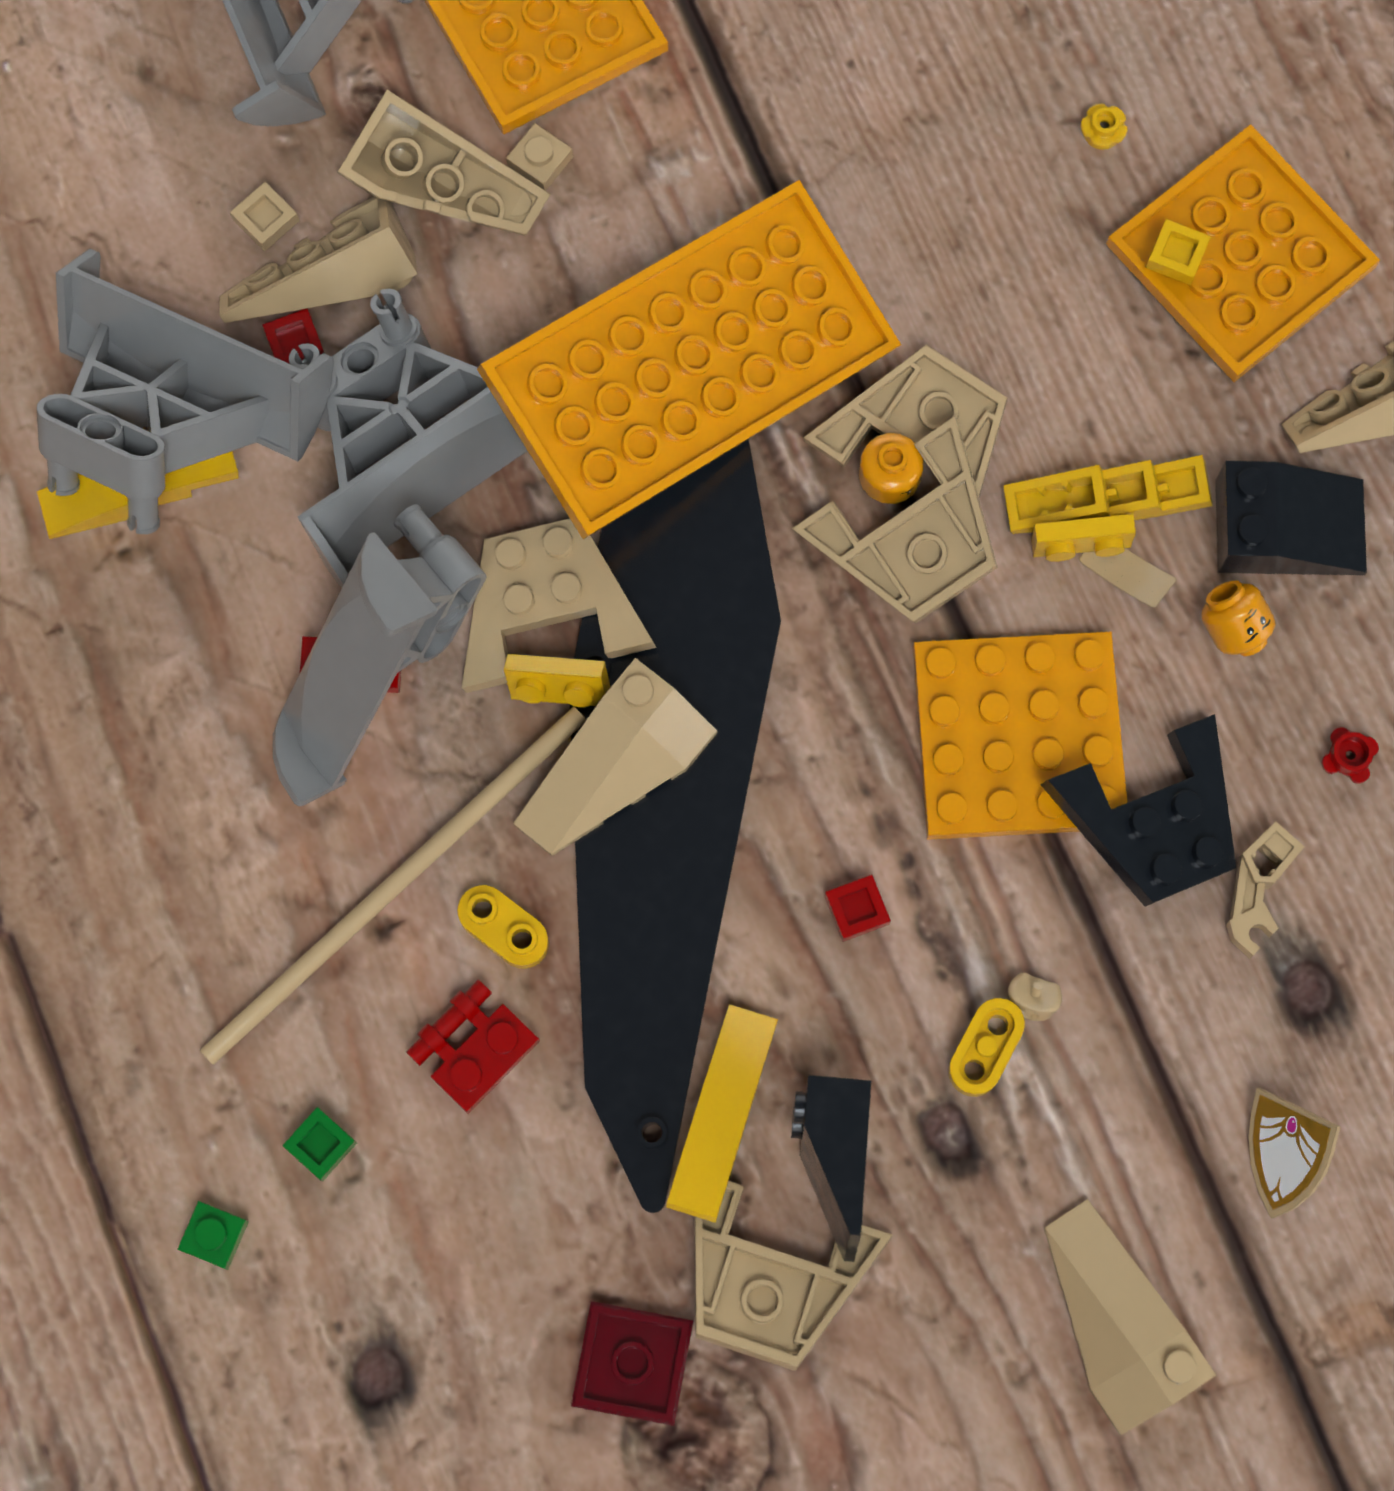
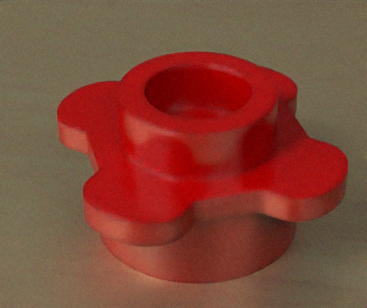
M1344 727L1335 729L1330 734L1332 745L1329 754L1325 755L1321 761L1323 769L1328 774L1338 772L1349 776L1351 781L1356 784L1365 782L1370 777L1368 766L1372 762L1373 756L1378 753V743L1372 737H1366L1358 732H1349ZM1346 752H1353L1354 759L1349 760L1346 757Z

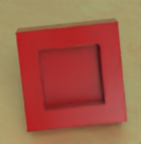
M308 308L262 324L273 355L277 359L290 364L289 355L295 349L301 360H304L305 357L299 345L306 343L315 345L320 354L325 353Z
M872 874L826 891L824 894L842 942L890 925V917Z

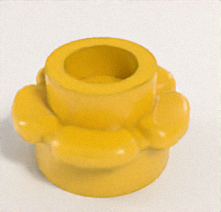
M1096 104L1087 110V116L1081 121L1082 134L1090 146L1100 150L1110 149L1117 143H1120L1127 134L1128 128L1124 124L1126 116L1116 106L1106 107L1105 104ZM1107 122L1109 127L1102 128L1100 123Z

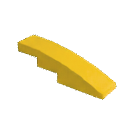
M230 451L166 473L165 490L158 497V505L191 498V490L238 479V469L233 452ZM78 474L80 488L72 495L58 496L56 495V490L51 493L48 487L37 491L49 539L126 521L128 519V498L81 474Z
M1203 455L1156 465L1151 460H1146L1102 470L1100 465L1003 485L1012 534L1033 532L1034 524L1127 514H1134V520L1213 506L1206 462Z
M729 1004L681 1154L666 1208L716 1223L778 1019Z

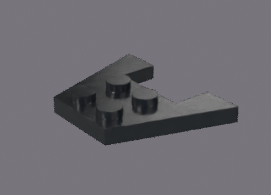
M1215 714L1167 734L1186 776V780L1111 809L1091 763L1051 778L1041 784L1044 790L1144 907L1236 869Z

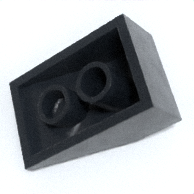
M1225 461L1215 480L1218 573L1365 576L1367 573L1363 479L1280 462Z
M808 1075L806 1092L796 1091L791 1138L801 1139L800 1158L843 1260L854 1262L862 1228L871 1081Z

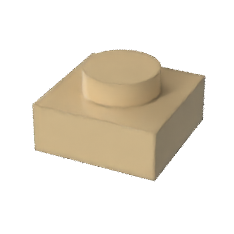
M534 123L507 156V166L546 191L573 158V149Z
M266 182L260 185L230 212L232 220L264 252L300 221L297 212Z

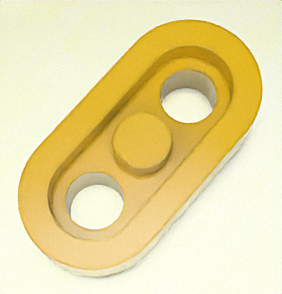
M488 885L472 887L462 895L458 903V918L463 928L471 936L509 965L516 968H531L544 959L548 952L549 939L544 926L536 918L499 890ZM480 902H487L492 906L490 915L485 918H478L473 913L474 907ZM520 932H526L532 936L531 944L523 949L513 945L514 937Z
M994 998L984 1002L977 1009L948 1067L949 1079L954 1088L960 1093L971 1097L982 1096L990 1092L998 1083L1025 1028L1024 1016L1016 1004L1007 999ZM992 1018L1002 1019L1006 1024V1032L1002 1035L991 1033L988 1028V1021ZM971 1062L979 1064L983 1069L982 1078L978 1080L969 1079L964 1071L965 1065Z

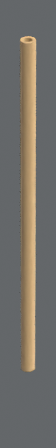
M574 706L203 1046L200 1052L213 1065L575 733L585 723V717Z

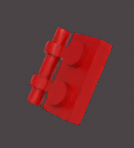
M479 979L465 993L460 990L449 1001L452 1006L432 1026L427 1023L417 1033L420 1038L406 1051L419 1066L434 1052L444 1061L430 1077L467 1114L540 1042L539 1038L504 1004L489 1018L478 1008L492 994ZM467 1019L477 1030L455 1050L446 1040Z

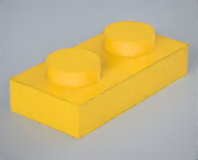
M1134 514L1034 524L1031 537L1033 557L1046 556L1048 561L1059 562L1072 559L1076 556V553L1095 551V555L1100 557L1121 554L1125 551V548H1131L1136 534Z
M507 654L503 669L511 700H522L527 703L570 704L575 707L597 706L602 697L611 688L605 661Z

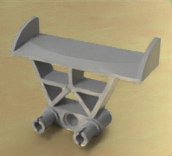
M223 0L260 88L258 92L233 107L232 111L235 118L252 125L281 126L298 124L324 116L326 112L309 73L362 0H299L306 19L294 36L277 0ZM397 0V1H399V2H401V3H403V4H409V3L413 2L414 0Z
M88 249L56 272L59 349L61 353L83 362V366L71 395H49L41 399L37 404L39 450L44 458L47 459V487L51 493L55 490L58 496H68L76 493L80 488L79 473L125 495L128 498V528L133 531L137 523V534H150L160 527L158 497L165 490L166 473L254 443H259L295 461H299L303 457L315 435L325 409L332 379L334 361L332 356L322 353L303 370L100 279V253L92 249Z
M383 289L380 291L386 302L384 306L376 294L371 299V309L377 316L380 324L332 356L334 361L331 386L318 428L324 431H331L339 489L298 516L326 568L341 587H343L368 534L375 532L386 547L390 546L404 536L394 526V522L397 521L398 515L406 508L419 504L423 512L430 518L527 452L526 447L477 371L478 367L431 349L418 319L406 312L399 292L394 289ZM309 343L301 344L299 348L305 359L301 360L297 351L293 349L289 355V363L303 370L321 354L315 345ZM399 390L397 405L383 401Z
M419 504L406 508L398 515L397 521L394 522L397 530L402 532L420 554L419 557L397 560L375 532L368 534L279 715L273 732V760L280 782L297 806H304L345 784L347 779L343 773L396 674L415 660L424 663L435 658L449 646L486 580V574L457 539L450 535H442L423 512Z

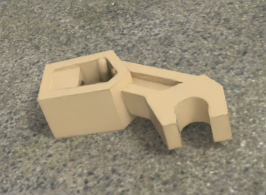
M1278 822L1273 823L1236 860L1238 864L1230 920L1226 926L1230 941L1249 959L1260 949L1250 939V929L1259 928L1269 938L1278 930L1277 924L1263 902L1264 891L1269 889L1279 879L1305 847ZM1257 850L1277 866L1276 869H1272L1266 876H1260L1259 869L1256 868L1253 861Z

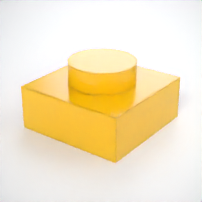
M1166 219L1146 268L1191 285L1211 236Z

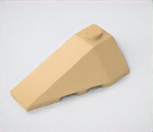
M386 90L337 172L378 199L524 236L529 232L551 195L389 90Z
M373 196L331 220L330 222L334 230L320 240L310 241L306 237L294 245L295 250L287 257L286 263L278 267L277 263L266 264L223 293L219 301V316L223 322L228 323L373 297L375 294L379 295L383 289L398 291L411 282L413 276L418 274L416 258L392 203Z
M1394 341L1386 346L1388 355L1371 368L1363 363L1351 372L1353 381L1340 391H1325L1281 424L1284 432L1299 453L1394 435Z
M635 658L599 701L516 818L513 825L553 856L601 826L604 820L629 804L634 805L645 798V794L670 778L673 780L686 772L718 732L674 687Z
M1088 1199L1044 1228L1060 1287L1063 1290L1071 1317V1326L1075 1340L1078 1342L1086 1370L1085 1375L1089 1389L1119 1435L1128 1432L1172 1406L1216 1376L1185 1328Z

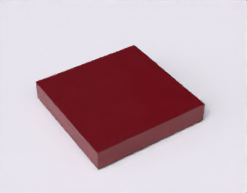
M591 1301L571 1407L675 1426L694 1320Z

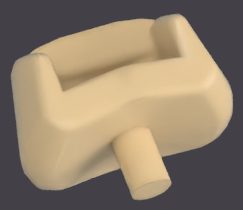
M1019 973L1012 979L1008 987L1009 1001L1016 1004L1024 1018L1028 1020L1045 1021L1060 1008L1062 1003V993L1058 984L1044 981L1027 973Z

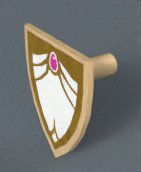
M1256 1088L1248 1136L1250 1162L1258 1193L1270 1218L1273 1219L1296 1209L1315 1192L1327 1174L1335 1151L1340 1126L1262 1088Z

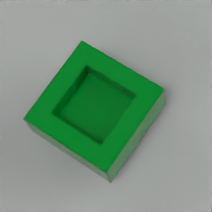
M317 1107L282 1146L323 1182L354 1148L357 1142Z
M198 1201L177 1250L229 1270L249 1221Z

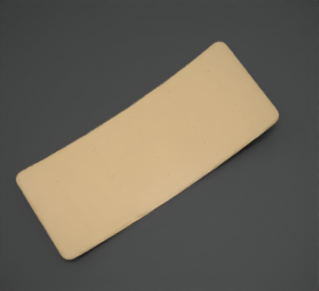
M1126 548L1123 553L1115 556L1100 557L1096 556L1095 551L1084 552L1079 558L1082 564L1100 577L1152 608H1155L1176 582L1174 576L1153 566Z

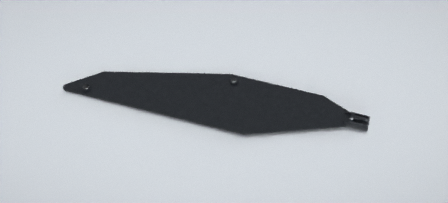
M749 439L601 529L598 549L657 648L616 658H608L604 652L598 615L594 614L582 617L574 659L605 661L610 686L616 682L635 658L674 687L718 732L686 772L673 780L670 778L645 794L646 797L634 805L629 804L604 820L601 826L575 841L585 1089L642 1208L649 1213L661 1211L667 1199L781 625ZM596 706L575 708L587 720ZM580 728L571 735V741L575 737L577 732L580 730ZM650 1125H659L662 1128L661 1138L654 1143L647 1142L644 1138L646 1128Z

